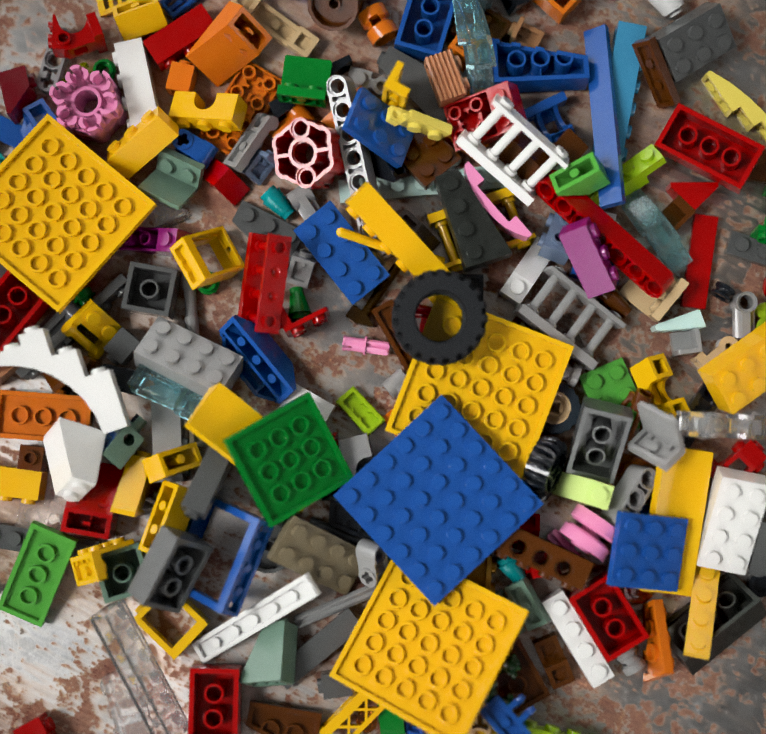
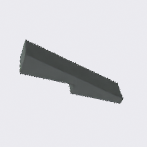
M349 608L343 610L312 638L296 649L294 684L349 639L358 622V619ZM283 685V686L286 688V690H288V689H289L291 686H293V685Z

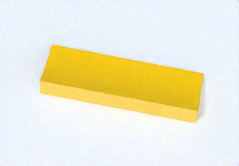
M219 382L208 389L184 426L235 465L222 440L263 416Z
M685 448L686 453L667 472L656 466L649 514L688 519L677 592L649 589L639 590L692 596L713 452Z

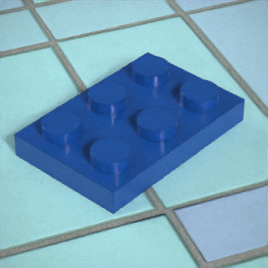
M362 87L356 92L342 130L396 169L402 167L415 133L408 131L406 127L401 125L393 126L386 122L389 106Z

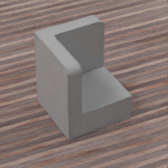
M699 328L669 334L672 357L703 352Z

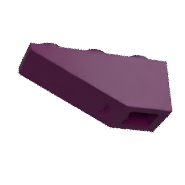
M138 227L119 250L174 257L169 248L181 237L191 235L192 233L178 228Z

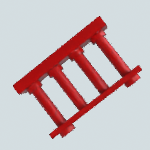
M249 232L238 316L255 323V332L279 335L292 237Z

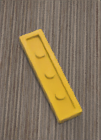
M696 565L684 656L709 660L720 570Z

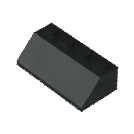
M726 572L719 577L709 660L683 655L690 602L666 620L667 631L671 637L670 650L686 669L694 675L766 616V609L762 601L735 574Z

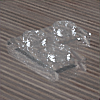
M48 483L43 506L19 504L15 527L29 529L31 522L36 520L60 531L67 501L63 497L55 495L53 483Z

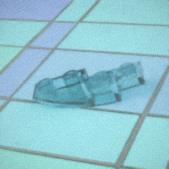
M452 0L458 46H463L467 78L470 85L469 93L475 94L494 86L492 67L497 65L493 42L479 0Z
M641 189L625 196L626 204L620 206L642 238L645 236L663 264L673 274L693 261L680 242L681 237Z

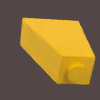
M137 450V454H133L127 461L110 512L131 517L145 514L142 508L144 507L145 498L149 496L151 484L149 483L142 460L151 457L152 453Z

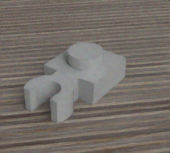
M350 66L348 76L353 79L356 89L362 86L368 91H373L376 96L382 97L383 91L377 89V86L379 84L384 85L387 81L386 78L378 77L373 79L372 71Z

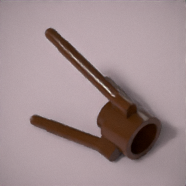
M637 388L636 392L630 391L626 399L620 404L626 406L631 401V409L637 412L624 449H628L627 444L632 440L640 422L637 404L640 401L653 404L655 401V396L648 390ZM642 423L640 424L639 432L643 429Z

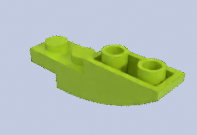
M650 144L622 164L625 196L649 183L647 176L666 163L664 156L653 144ZM598 190L587 195L600 206Z

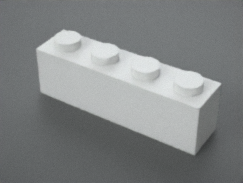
M142 38L114 43L115 52H112L114 64L119 66L120 74L117 75V81L120 89L123 88L125 97H121L123 108L125 111H128L130 118L126 120L127 128L139 124L142 116L147 111H153L159 106L149 57Z
M558 588L541 598L540 601L551 618L553 625L589 684L596 688L614 677L615 675L563 590Z

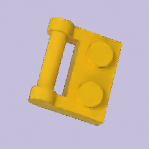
M90 298L64 323L61 332L77 341L88 351L89 356L99 359L104 353L103 348L122 326ZM80 324L85 326L99 339L95 344L77 330Z

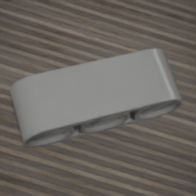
M638 464L630 465L613 491L608 510H602L600 517L615 527L617 510L639 513L654 488L656 471L650 467Z

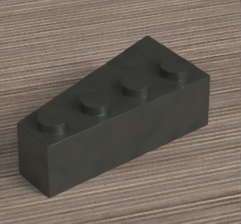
M459 169L435 176L434 184L464 272L510 258L512 255L511 249Z

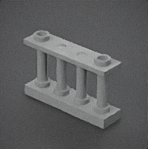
M553 265L545 267L543 272L549 276V279L530 304L517 305L512 313L536 332L574 346L570 359L576 364L581 365L584 370H594L598 364L593 359L594 351L612 327L621 329L626 324L621 321L622 317L614 310L606 309L594 298L588 299L585 291L566 277L567 273L561 267H554ZM558 283L568 293L551 316L544 320L538 315V308ZM577 298L586 305V308L570 330L562 334L556 329V324L574 299ZM595 312L605 321L588 345L581 349L574 344L576 342L575 338Z

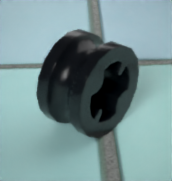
M717 281L715 284L716 288L712 289L710 293L718 300L729 303L731 300L730 296L735 294L734 289L723 282Z

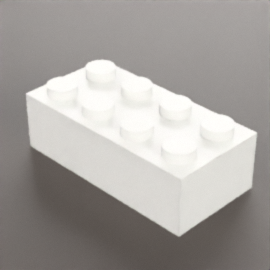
M717 466L705 506L697 566L740 575L746 574L766 508L765 475Z

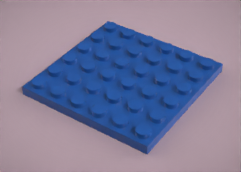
M442 394L333 495L434 606L544 504Z

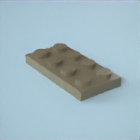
M295 515L286 520L267 555L269 560L301 575L309 572L314 581L343 595L349 593L359 574L355 554L356 545Z

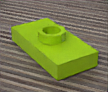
M354 386L336 401L341 410L364 434L367 433L368 437L386 421Z

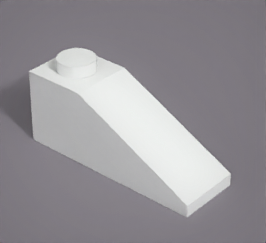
M540 237L535 239L498 293L499 296L514 306L521 304L550 261L538 256L541 246H538L537 243Z

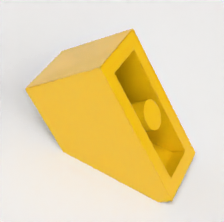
M193 442L157 453L142 460L151 484L199 467L202 457L197 443Z

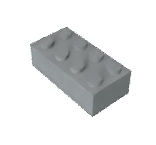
M158 316L134 350L135 367L201 399L210 387L219 382L231 390L243 371V356Z

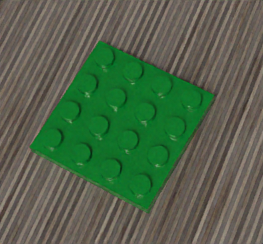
M306 392L222 440L269 528L274 527L346 484L353 477L310 392Z

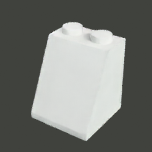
M59 417L45 434L43 443L55 495L61 496L69 502H79L96 485L106 434H103L102 430Z

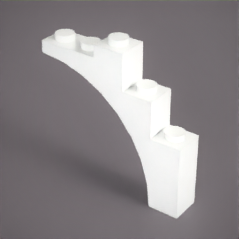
M39 325L24 329L25 334L18 335L21 343L20 346L18 342L4 346V351L0 352V367L21 366L36 369L52 375L70 386L85 400L95 414L103 434L131 426L114 371L112 369L106 370L105 366L91 370V375H89L81 350L73 349L72 346L58 349V354L56 355L48 329L39 328Z

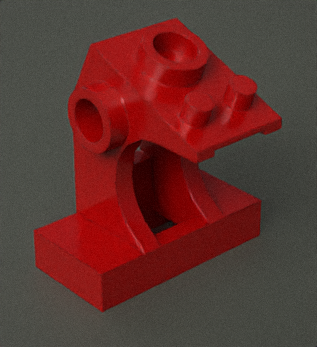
M95 12L86 14L87 21L84 28L76 33L64 31L60 27L55 14L53 15V21L48 22V28L52 32V34H48V47L53 50L55 57L72 59L98 50L99 54L108 51L104 34Z
M740 439L731 447L733 453L726 459L717 463L713 458L710 476L714 478L717 466L730 468L729 465L738 458L747 465L742 471L758 473L766 465L764 463L766 460V455L763 453L765 451L764 447L756 440Z

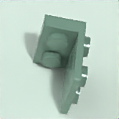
M165 147L158 154L156 169L138 186V189L148 197L158 200L171 208L180 210L201 188L206 165Z

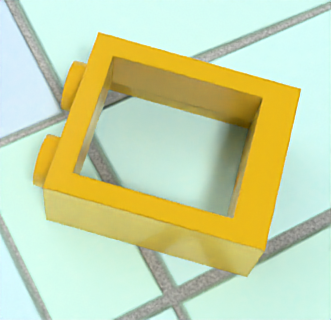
M224 226L183 236L169 248L192 290L232 278L245 265ZM209 243L224 270L211 274L196 247Z
M187 598L182 608L197 622L173 646L144 618L152 608L140 604L135 609L137 615L133 620L174 660L211 622Z

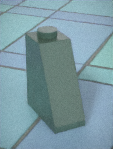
M280 618L261 629L241 674L240 683L251 687L294 685L298 626L290 623L287 618Z

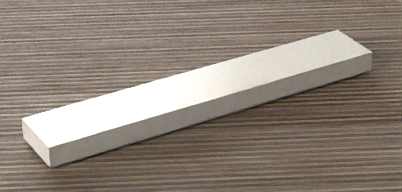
M307 572L239 613L238 617L229 619L194 640L191 644L204 664L321 594V591L310 573Z

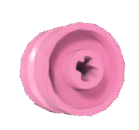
M577 503L571 512V516L581 526L578 527L570 521H565L558 532L568 538L571 544L587 555L591 554L601 562H604L610 551L599 540L603 539L612 544L615 527Z

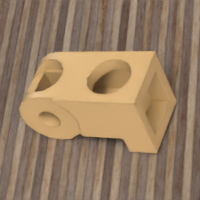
M731 336L721 338L716 341L709 353L706 355L704 352L697 353L690 360L699 369L735 344L737 339Z

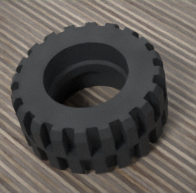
M445 269L429 270L410 279L400 290L393 305L391 323L397 342L413 359L429 365H448L466 358L479 346L482 337L485 335V326L488 322V315H486L485 309L487 305L480 295L481 291L478 287L475 288L471 284L472 281L467 277L463 278L459 275L460 273L455 271L447 272ZM445 295L452 298L459 305L462 312V324L457 334L451 339L433 341L426 338L418 329L416 312L420 303L427 297Z

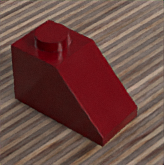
M25 65L0 72V86L6 112L14 124H19L23 119L22 108L32 104L37 98L35 87H38L36 76L34 73H30Z

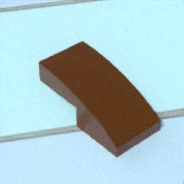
M554 631L532 641L553 690L576 681Z

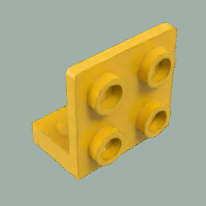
M123 536L78 550V556L70 558L77 586L107 579V566L101 554L134 544V540L125 541Z

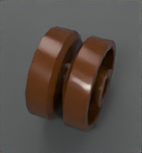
M307 0L308 12L312 20L319 27L328 31H341L349 27L357 18L364 5V0Z

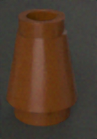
M617 288L596 297L601 305L608 310H614L623 319L632 311V307Z

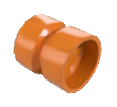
M377 2L368 6L357 17L363 30L368 31L367 37L375 48L396 38L399 30L392 19H388L390 13L383 2Z

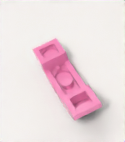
M468 161L464 166L465 180L494 225L516 239L527 241L532 233L517 216L509 222L479 188L483 185L484 178Z

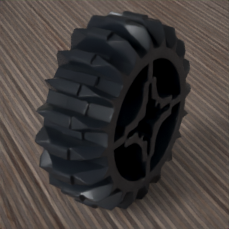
M543 436L537 441L536 445L533 446L532 452L529 454L528 461H526V466L523 470L522 481L541 501H546L553 491L556 490L567 460V445L553 436Z

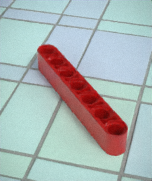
M551 170L535 186L537 195L569 224L590 217L592 224L595 223L599 229V239L602 245L605 244L609 250V260L647 295L659 298L672 285L674 275L671 270L587 195L558 196L549 177L550 174L557 170Z

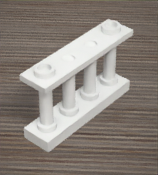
M496 94L492 101V105L496 107L474 132L469 133L464 129L458 136L456 144L525 205L529 206L535 200V186L557 163L565 169L569 164V154L562 146L558 145L556 147L513 108L514 104L507 97H501ZM504 114L514 125L492 148L487 149L481 143V138ZM523 131L532 141L510 164L505 165L499 159V154ZM541 147L550 157L528 180L525 179L523 181L517 175V170Z

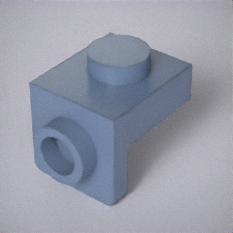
M258 149L242 173L256 185L260 186L272 169L275 168L274 153L268 149L266 152Z

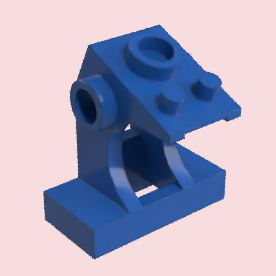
M564 91L524 109L527 121H534L537 129L552 143L556 142L568 128L575 133L572 124L565 125L558 108L565 105L568 99ZM554 121L559 132L549 134L544 125Z

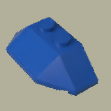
M237 315L232 316L219 330V333L222 337L223 347L243 356V371L239 377L255 396L281 404L296 390L292 361L268 333L254 331L255 323Z

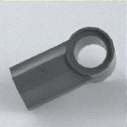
M73 299L60 314L53 309L39 324V328L48 329L50 338H52L81 306L75 303Z

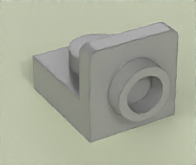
M297 249L293 253L287 271L286 282L308 288L315 264L317 263L316 258L308 249Z

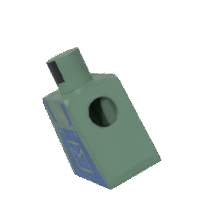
M138 414L130 420L131 426L106 434L102 456L120 470L144 441L139 432L147 422Z

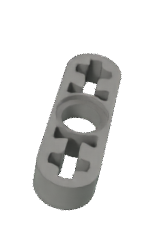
M61 27L64 31L70 33L68 29ZM48 45L37 77L38 87L47 95H49L51 86L55 87L56 90L59 89L56 83L63 80L69 61L68 58H61L60 65L56 67L50 66V59L55 55ZM51 76V80L54 82V84L48 85L47 88V86L44 84V81H49Z

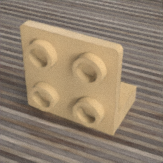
M674 276V282L659 298H653L647 295L629 278L619 292L628 302L651 320L659 322L690 283L683 278L678 279Z

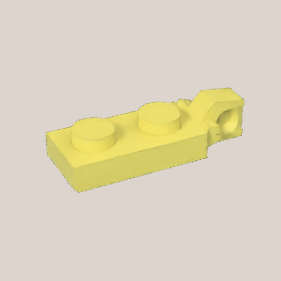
M394 105L387 109L385 121L393 126L401 125L410 132L422 133L434 141H439L452 134L453 126L413 109L407 111Z

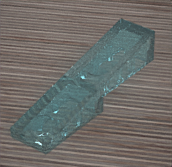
M141 364L138 365L127 382L132 393L170 408L174 411L175 415L187 420L203 398L201 395Z

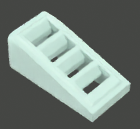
M697 309L651 326L650 330L651 333L689 331L695 328H705L706 324L701 311Z

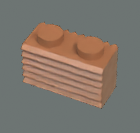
M452 49L425 57L424 68L439 108L467 97L470 85L467 77L462 78L460 69H462L461 60L458 55L454 56Z

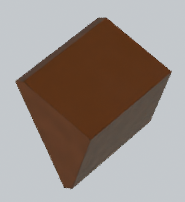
M525 133L519 134L499 154V159L505 165L510 164L527 147L532 139ZM539 147L517 170V175L523 181L525 179L528 180L550 156ZM557 163L551 170H554L559 164Z

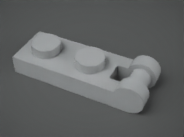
M258 113L223 164L232 170L242 173L249 165L255 152L263 145V141L269 132L278 128V118L265 113Z

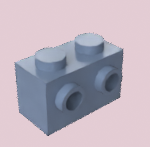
M556 212L554 214L550 213L545 226L549 228L547 233L542 232L537 243L538 246H541L538 256L564 266L569 257L558 235L562 227L569 223Z

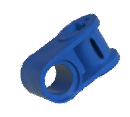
M179 129V136L172 141L178 153L206 165L205 170H207L219 151L216 146L186 129ZM187 138L188 144L186 145L183 143L182 145H180L179 140H185Z

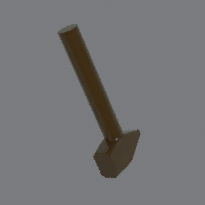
M393 264L388 271L391 276L378 285L362 310L352 305L346 317L357 325L372 328L373 324L368 316L401 269Z

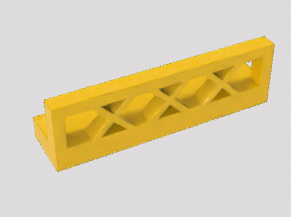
M398 60L384 84L381 101L389 107L394 105L406 110L410 89L400 84L404 63Z
M355 691L353 696H350L320 726L319 733L332 734L337 728H348V734H350V728H356L351 734H360L385 708L381 705L368 707V698ZM365 701V707H359ZM354 711H365V720L361 724H350V715ZM348 718V724H342Z

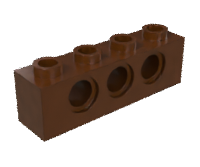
M522 528L514 531L493 552L494 555L504 560H507L508 557L517 560L516 565L528 571L530 567L539 570L538 575L549 581L554 577L562 581L560 584L562 587L573 592L575 588L582 591L594 565L592 561ZM516 540L523 541L525 545L524 549L519 553L513 552L511 548ZM538 551H545L547 554L546 560L542 563L534 561V555ZM561 561L569 563V569L565 573L557 572V565Z

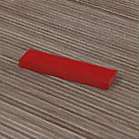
M697 213L693 215L684 279L690 284L682 292L680 307L698 310L706 309L719 217Z

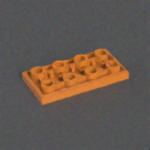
M249 62L236 73L225 93L239 94L248 105L242 130L230 133L220 130L201 131L198 137L210 142L220 152L228 156L258 113L268 115L270 111L268 103L278 98L277 87L278 84L281 85L282 79L257 64Z

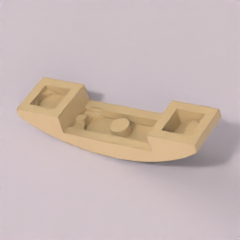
M231 0V2L242 5L273 37L272 39L301 57H308L320 41L319 38L304 27H298L263 0Z

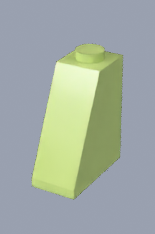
M562 472L556 490L552 494L591 507L608 510L614 486Z

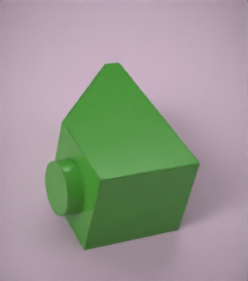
M593 152L568 164L565 169L561 168L549 175L558 196L590 195L610 184L603 164Z

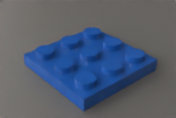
M617 510L606 584L616 587L677 592L688 519Z

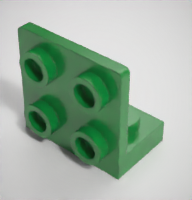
M286 55L281 85L278 84L277 87L279 102L326 108L328 99L326 84L331 77L332 61Z

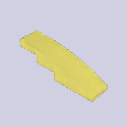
M711 70L702 77L701 82L725 117L728 118L735 114L747 132L756 128L766 143V113L732 83Z

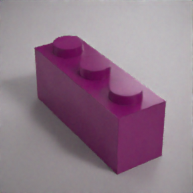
M590 217L563 226L558 236L588 299L615 290L620 279L619 272L616 266H612L609 261V250L605 244L602 245L599 239L600 232L595 223L592 224Z

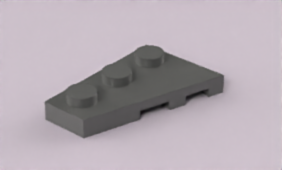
M244 200L232 219V222L247 237L249 232L292 237L289 267L293 253L302 242L293 231L297 227Z

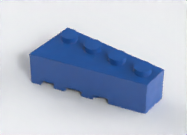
M492 38L490 46L492 86L504 81H510L518 85L520 93L586 90L590 79L588 56L560 50L553 52L535 46V48L521 46V43L511 42L510 44L500 42V39Z

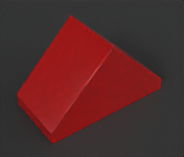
M216 158L207 170L204 171L203 179L234 207L250 191V188L229 167Z
M671 182L666 187V193L673 200L680 195L696 210L719 187V182Z

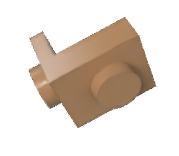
M521 16L518 23L513 21L508 31V35L511 36L509 43L517 42L521 43V46L532 48L539 46L545 32L524 23L525 18Z

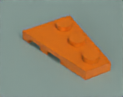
M653 599L643 604V627L649 635L646 650H643V659L647 660V673H643V682L654 681L674 674L675 663L674 658L671 656V637L667 631V611L663 605V599Z

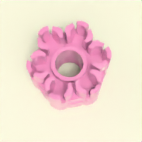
M73 65L69 68L73 75L70 72H67L65 75L67 83L60 81L56 83L59 88L58 90L53 86L49 90L50 97L58 106L56 115L59 118L56 119L76 138L105 143L117 132L120 126L126 123L128 114L123 108L121 91L106 71L103 70L101 74L98 70L90 74L84 67L81 68L80 65ZM92 100L98 101L97 107L92 112L84 113V107L88 102Z

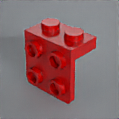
M327 306L291 323L283 307L280 329H284L288 338L291 336L294 338L300 337L307 332L306 328L312 325L316 328L328 322L329 310Z

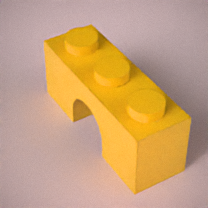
M175 91L168 116L179 125V129L220 130L226 133L242 130L248 105L239 94L217 93L213 105L205 109L206 103L197 92Z
M664 353L647 357L629 368L637 387L648 390L655 396L653 405L666 414L674 415L679 420L680 426L694 419L684 397L673 400L666 393L665 382L674 374Z

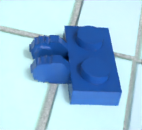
M520 694L507 706L497 695L479 713L497 734H532L523 723L537 709L534 706L528 707L518 718L512 711L520 706L526 697Z

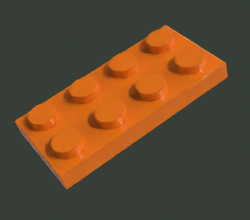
M0 390V438L43 441L45 434L59 417L92 427L93 412L81 396Z

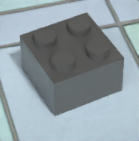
M130 261L121 308L127 312L154 317L160 316L173 320L182 273L177 269Z

